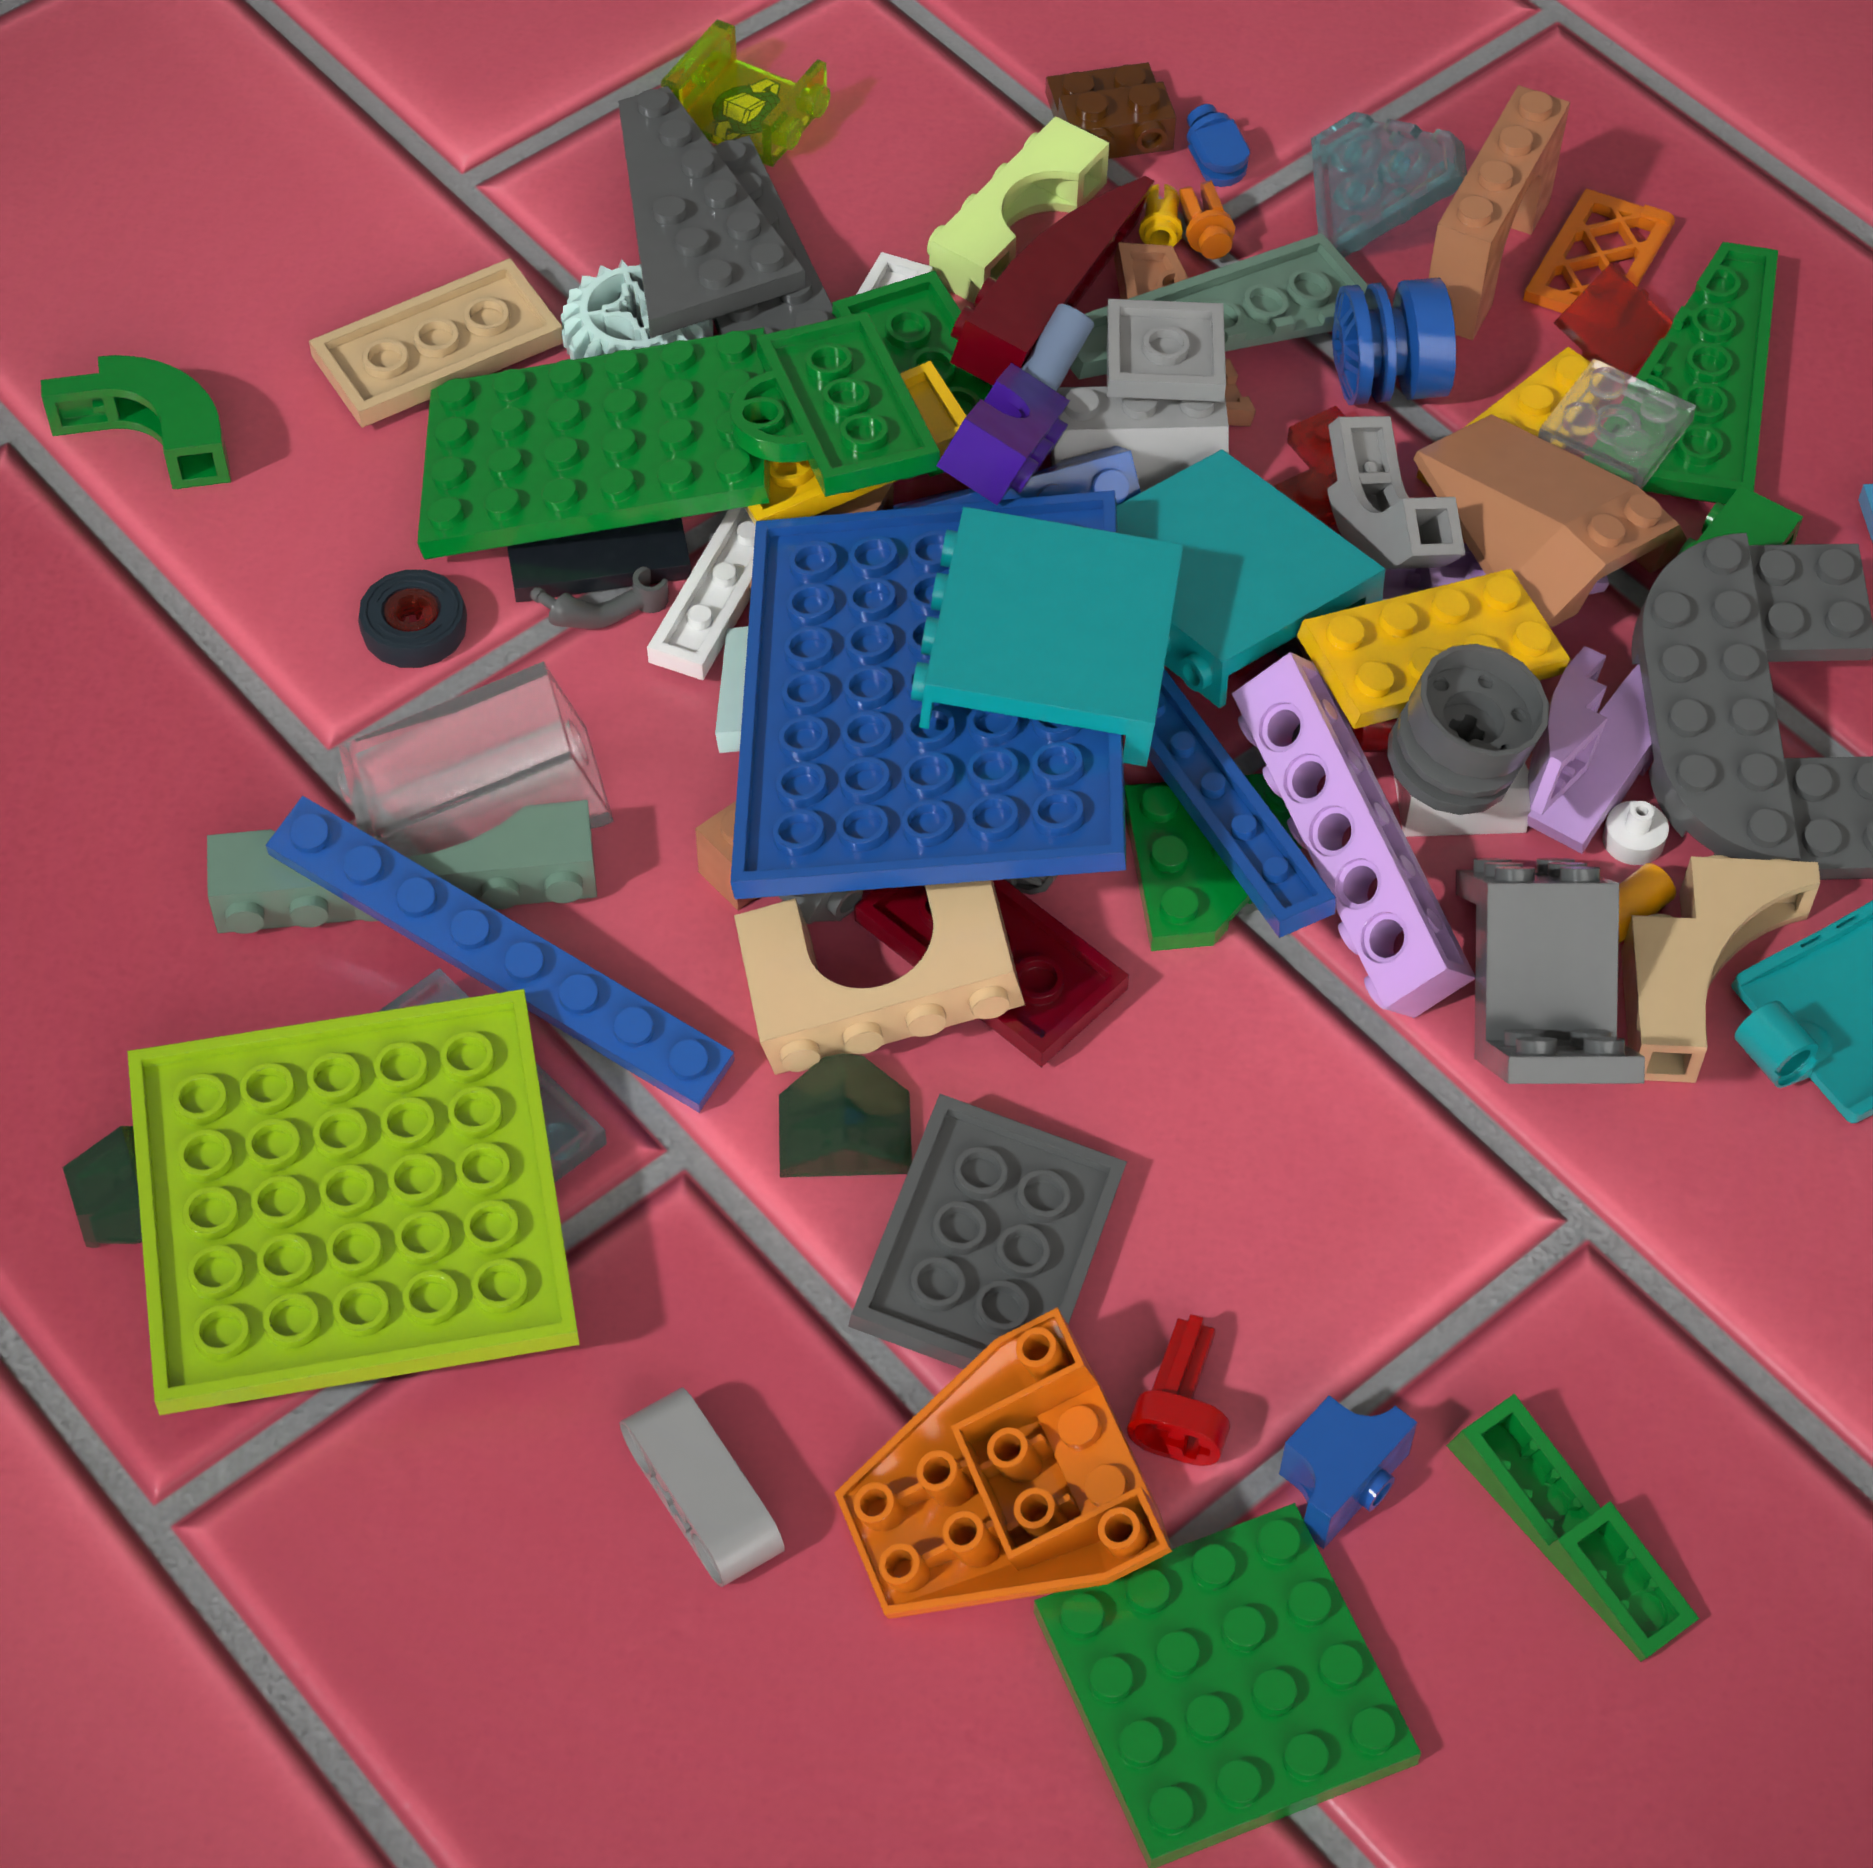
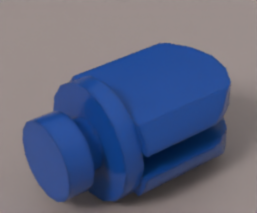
M1212 104L1196 107L1186 119L1190 128L1187 133V141L1189 143L1188 149L1206 181L1212 180L1214 186L1219 187L1232 186L1240 182L1246 175L1250 148L1239 127L1226 113L1218 112Z

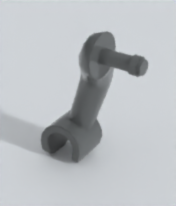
M642 566L633 574V589L602 603L586 602L573 597L569 593H564L555 599L540 587H535L531 591L530 597L533 601L541 603L550 609L548 620L552 625L579 629H600L608 627L638 610L645 613L660 612L665 609L668 603L669 588L667 579H662L658 585L649 587L651 571L649 568Z

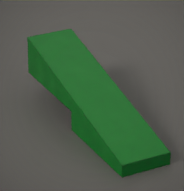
M1515 1393L1464 1428L1446 1445L1640 1662L1700 1619L1612 1502L1609 1501L1604 1506H1599Z

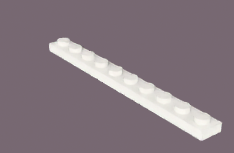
M881 252L857 294L931 272L933 267ZM745 507L727 511L647 646L648 663L700 680H704L725 644L727 628H734L751 597L749 588L753 568L755 525Z

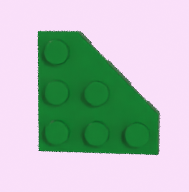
M1263 773L1245 775L1298 848L1302 849L1303 847L1295 840L1289 830L1287 820L1291 815L1283 798H1280L1272 791ZM1166 782L1124 786L1125 814L1151 951L1214 946L1228 930L1229 922L1247 903L1251 905L1253 903Z

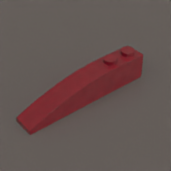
M1143 176L1110 190L1071 211L1028 244L1009 263L997 280L989 276L974 302L975 308L965 306L954 324L951 337L958 340L950 363L991 385H994L1010 363L1022 368L1057 305L1066 304L1075 308L1114 256L1118 242H1124L1134 229L1155 181L1147 176Z

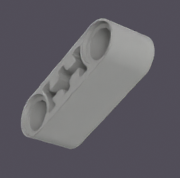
M681 1387L620 1421L622 1435L632 1456L717 1585L723 1587L785 1551L783 1539L772 1516L687 1390Z

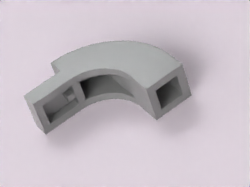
M1391 416L1338 417L1328 425L1338 481L1328 487L1327 491L1333 516L1344 539L1385 569L1439 568L1447 566L1465 555L1456 497H1408L1400 474Z

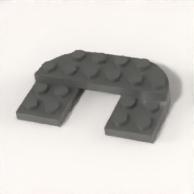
M1737 533L1714 537L1688 548L1667 564L1658 575L1637 618L1632 636V664H1640L1654 762L1648 773L1651 787L1663 814L1681 837L1688 832L1699 843L1714 852V855L1738 859H1783L1818 862L1820 880L1873 879V756L1784 758L1768 662L1871 660L1873 657V621L1859 544L1749 545L1747 533Z

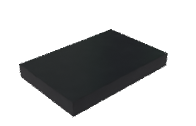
M681 518L507 546L516 602L531 601L530 594L535 587L544 589L552 597H559L564 593L573 595L633 586L634 572L642 566L649 568L651 571L650 584L659 583L662 579H667L668 581L687 579L691 574V563Z

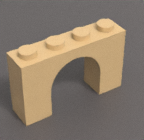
M993 880L925 885L933 918V934L926 953L919 963L904 976L888 984L872 988L842 986L830 981L818 971L810 931L796 898L734 915L760 1044L774 1074L777 1075L788 1071H806L823 1061L848 1054H867L877 1050L884 1044L913 1036H931L939 1033L945 1027L974 1019L996 1018L1007 1010L1024 1006L1025 1003Z

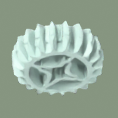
M622 259L617 269L610 270L600 265L597 278L582 276L579 288L569 290V298L567 304L563 306V313L561 314L563 346L572 360L610 354L619 350H634L669 344L678 340L687 341L714 335L713 321L709 319L650 338L640 264L628 266Z

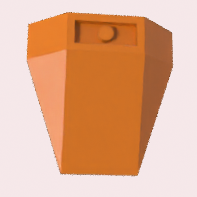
M1058 1307L996 1338L834 1492L883 1613L888 1619L1107 1585L1172 1552L1160 1510L1100 1383Z

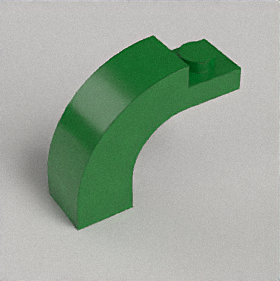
M110 355L98 356L99 373L41 380V397L52 436L109 429L140 431L152 436L163 445V452L173 490L231 483L227 450L215 404L204 388L183 371L148 358Z

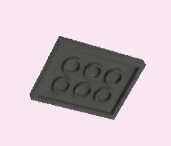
M939 1094L851 1313L848 1327L964 1369L996 1338L1057 1307L1067 1324H1069L1127 1162Z

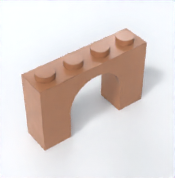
M1518 85L1437 225L1428 278L1440 277L1446 285L1454 316L1455 335L1473 341L1493 305L1500 263L1510 229L1512 228L1531 235L1550 202L1570 107L1569 101Z

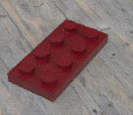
M1005 879L993 880L1025 1005L1007 1010L996 1018L980 1020L1042 1068L1128 990L1129 974ZM925 885L874 889L854 906L855 921L913 967L919 963L930 945L933 934V918Z

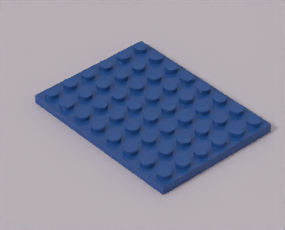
M1115 490L1001 500L998 505L991 501L756 521L730 880L735 899L1127 870L1123 735L935 702L929 729L919 728L922 701L911 700L917 662L929 664L930 661L929 655L921 654L927 617L939 618L940 611L931 610L937 572L949 574L950 568L940 566L945 533L947 529L958 531L963 506L1118 533Z

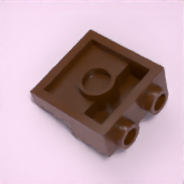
M1149 62L1046 77L1045 93L1053 117L1056 116L1109 142L1108 159L1174 150L1176 115L1164 82L1155 81Z

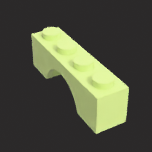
M1056 116L1039 133L1035 132L1030 135L1023 149L1011 161L1002 163L995 171L992 179L977 194L973 193L968 196L961 210L946 225L938 226L932 233L927 245V253L930 255L929 266L933 267V271L935 270L946 289L974 303L986 279L990 276L997 280L1009 263L1016 257V235L1010 230V226L1031 214L1046 211L1070 213L1089 202L1107 183L1109 142Z

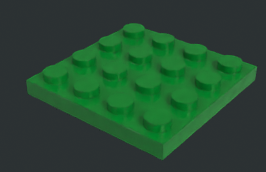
M1295 1503L1173 1548L1171 1553L1110 1584L1056 1592L1034 1600V1615L1148 1868H1157L1419 1763L1421 1751Z

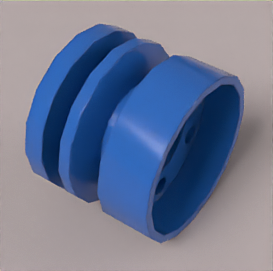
M1440 277L1398 282L1392 307L1387 291L1382 283L1367 285L1365 294L1359 285H1347L1339 288L1335 303L1332 347L1342 393L1349 406L1366 404L1371 395L1376 403L1390 401L1395 388L1396 376L1401 391L1407 400L1449 396L1453 387L1456 369V336L1451 300L1446 285Z

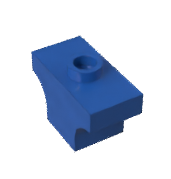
M1328 1396L1285 1442L1279 1475L1294 1485L1305 1497L1307 1508L1304 1522L1314 1542L1322 1549L1332 1541L1362 1506L1370 1512L1380 1504L1395 1481V1477L1391 1474L1409 1455L1418 1422L1397 1406L1380 1415L1365 1416L1348 1410L1331 1396Z

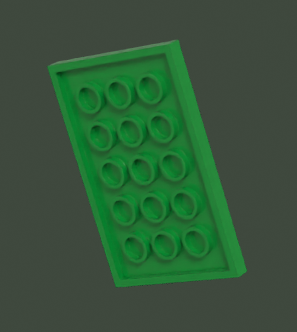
M765 328L731 331L722 335L687 341L678 340L669 344L634 350H619L610 354L575 360L567 359L557 363L522 369H508L503 372L476 377L455 378L432 389L430 393L417 540L424 560L770 503V461L749 454L737 444L732 434L730 420V402L734 393L746 381L765 373L764 367L757 355L756 336L766 334ZM756 420L752 423H767L770 420Z

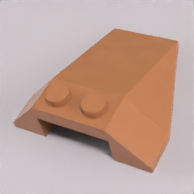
M1492 414L1418 450L1413 458L1436 497H1456L1462 537L1484 573L1490 574L1511 568L1550 628L1578 614L1595 583L1601 578L1634 560L1639 562L1649 573H1652L1670 563L1687 541L1680 524L1662 509L1654 498L1648 496L1637 485Z

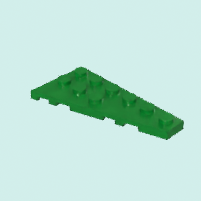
M1728 242L1721 244L1697 281L1695 291L1690 299L1677 312L1670 330L1664 339L1661 338L1626 391L1623 403L1614 417L1609 418L1601 430L1598 442L1591 452H1587L1583 458L1584 460L1637 485L1645 492L1715 503L1720 502L1722 504L1728 502L1740 485L1754 492L1778 250Z

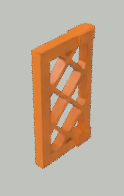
M1586 188L1526 287L1523 301L1583 320V323L1602 330H1613L1667 234H1669L1675 224L1674 216L1665 210L1646 204L1644 206L1637 205ZM1592 212L1610 218L1608 221L1586 225ZM1638 227L1649 231L1650 234L1645 241L1638 242L1630 229ZM1618 232L1626 244L1625 246L1602 251L1594 237ZM1583 241L1590 254L1566 260V256L1573 244ZM1634 257L1635 260L1627 274L1618 277L1610 263ZM1598 266L1606 280L1582 286L1574 272ZM1563 275L1570 289L1561 291L1549 287L1554 276ZM1610 292L1615 293L1609 305L1590 299V297Z

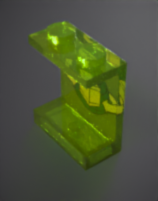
M718 19L660 81L661 88L668 86L710 142L718 145L723 141L735 140L749 135L762 162L771 167L776 164L787 150H792L798 144L802 132L814 118H820L824 114L830 101V89L827 87L826 62L817 59L797 83L737 60L735 26Z

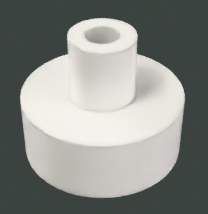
M1626 801L1616 805L1609 812L1602 835L1603 844L1607 852L1620 862L1630 865L1651 863L1663 852L1669 832V825L1664 814L1646 801Z

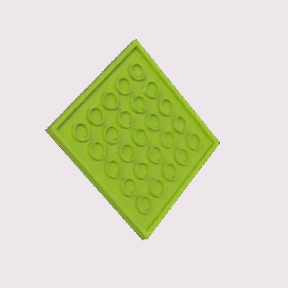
M524 989L127 1051L154 1400L159 1415L580 1345Z

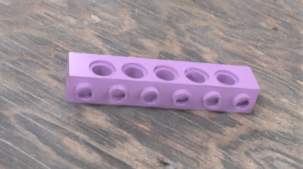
M1289 652L1232 693L1242 714L1238 717L1239 726L1245 737L1254 746L1258 747L1266 763L1262 772L1267 784L1277 796L1283 798L1291 815L1287 820L1291 834L1304 849L1308 850L1316 867V872L1336 897V910L1342 920L1338 924L1339 933L1347 947L1354 954L1359 955L1368 974L1364 978V983L1369 995L1382 1009L1415 1018L1473 981L1475 975L1344 712L1314 663ZM1300 724L1299 735L1292 743L1293 732ZM1326 775L1325 785L1317 795V785L1320 779ZM1351 826L1350 839L1347 842V844L1344 847H1342V837L1344 835V832L1347 830L1348 827ZM1377 878V890L1368 901V888L1372 881ZM1403 931V945L1399 952L1394 955V941L1398 934Z

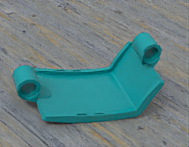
M1872 900L1827 927L1738 973L1731 984L1735 993L1753 1012L1741 1023L1734 1036L1738 1044L1777 1088L1787 1087L1810 1078L1850 1123H1857L1873 1115Z

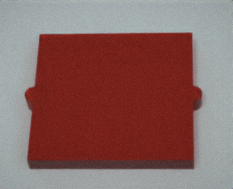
M1610 263L1555 320L1554 324L1582 350L1584 358L1587 360L1592 359L1603 371L1611 375V378L1621 387L1650 356L1661 338L1664 339L1673 321L1648 298L1649 293L1646 290H1639Z

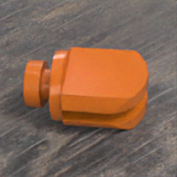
M1212 180L1200 184L1204 212L1200 208L1193 188L1191 186L1180 188V204L1187 226L1186 237L1190 247L1196 252L1202 253L1208 259H1219L1225 256L1232 248V239L1235 235L1236 227L1231 215L1224 211Z

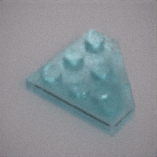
M1353 112L1311 138L1318 234L1323 233L1343 257L1361 250L1369 242L1394 227L1406 223L1414 215L1439 200L1451 196L1458 190L1467 175L1464 144L1450 131L1436 129L1434 133L1422 131L1416 124L1387 119L1386 123L1374 121L1368 114Z

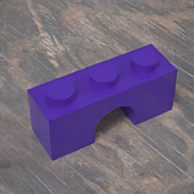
M1010 363L996 380L985 400L980 399L965 417L936 466L992 503L998 505L1010 488L1020 494L1032 475L1038 471L1047 455H1050L1068 427V424L1062 421L1060 417L1070 400L1015 364Z

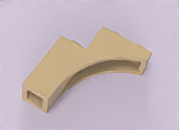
M1723 855L1708 857L1691 856L1679 893L1681 918L1666 914L1632 915L1621 951L1627 1039L1629 1048L1645 1056V1080L1696 1083L1708 1048L1706 998L1710 984L1721 968L1738 951L1753 940L1787 924L1807 920L1820 886L1818 862L1783 859H1738Z

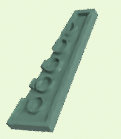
M1320 233L1127 300L1223 303L1226 352L1331 332L1333 330L1335 303L1339 288L1347 285H1359L1365 294L1368 284L1324 234ZM1107 306L1085 313L1094 322V327L1070 368L1078 379L1107 374Z

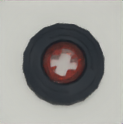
M402 570L384 576L369 587L360 602L358 623L368 650L379 660L399 668H421L438 663L456 651L465 637L467 612L457 586L445 576L428 570ZM416 615V619L419 621L410 622V618L406 616Z

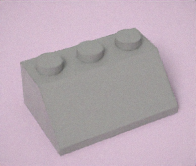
M1107 386L1059 387L1057 390L1059 394L1070 400L1060 417L1062 421L1068 424V427L1050 453L1051 466L1064 459L1119 446L1131 450L1140 491L1143 492L1221 449L1229 454V425L1225 397L1224 402L1107 397Z

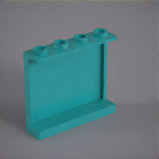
M1223 449L1117 505L1118 533L1184 544L1164 665L1183 679L1190 689L1198 691L1218 708L1226 705L1228 676L1297 637L1303 620L1382 601L1386 572L1383 566Z
M963 506L958 531L947 529L945 533L940 566L950 568L949 574L937 572L931 610L940 611L939 618L927 617L921 654L929 655L930 661L929 664L917 662L913 679L911 700L922 701L919 728L929 729L934 702L1126 735L1123 749L1124 763L1147 767L1184 544Z

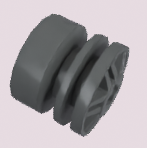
M1479 644L1452 646L1434 656L1421 675L1409 697V701L1389 733L1387 757L1395 778L1412 797L1438 811L1465 815L1484 812L1499 803L1548 725L1549 702L1541 682L1523 662L1501 649Z

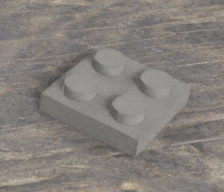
M1108 299L1107 397L1224 402L1226 365L1223 303Z

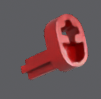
M1190 1314L1188 1321L1180 1318L1177 1319L1153 1388L1139 1395L1127 1426L1129 1438L1143 1450L1197 1466H1208L1218 1462L1230 1430L1229 1419L1222 1411L1210 1404L1193 1399L1216 1333L1215 1328L1203 1325V1317Z

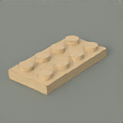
M509 258L309 340L312 358L361 428L430 400L431 390L448 380L491 374L563 344V327L515 263Z

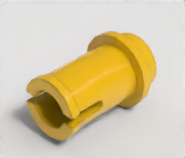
M1159 184L1152 186L1146 201L1145 217L1140 222L1139 227L1140 238L1145 244L1174 247L1182 238L1183 226L1178 218L1179 193L1168 184H1164V199H1159Z

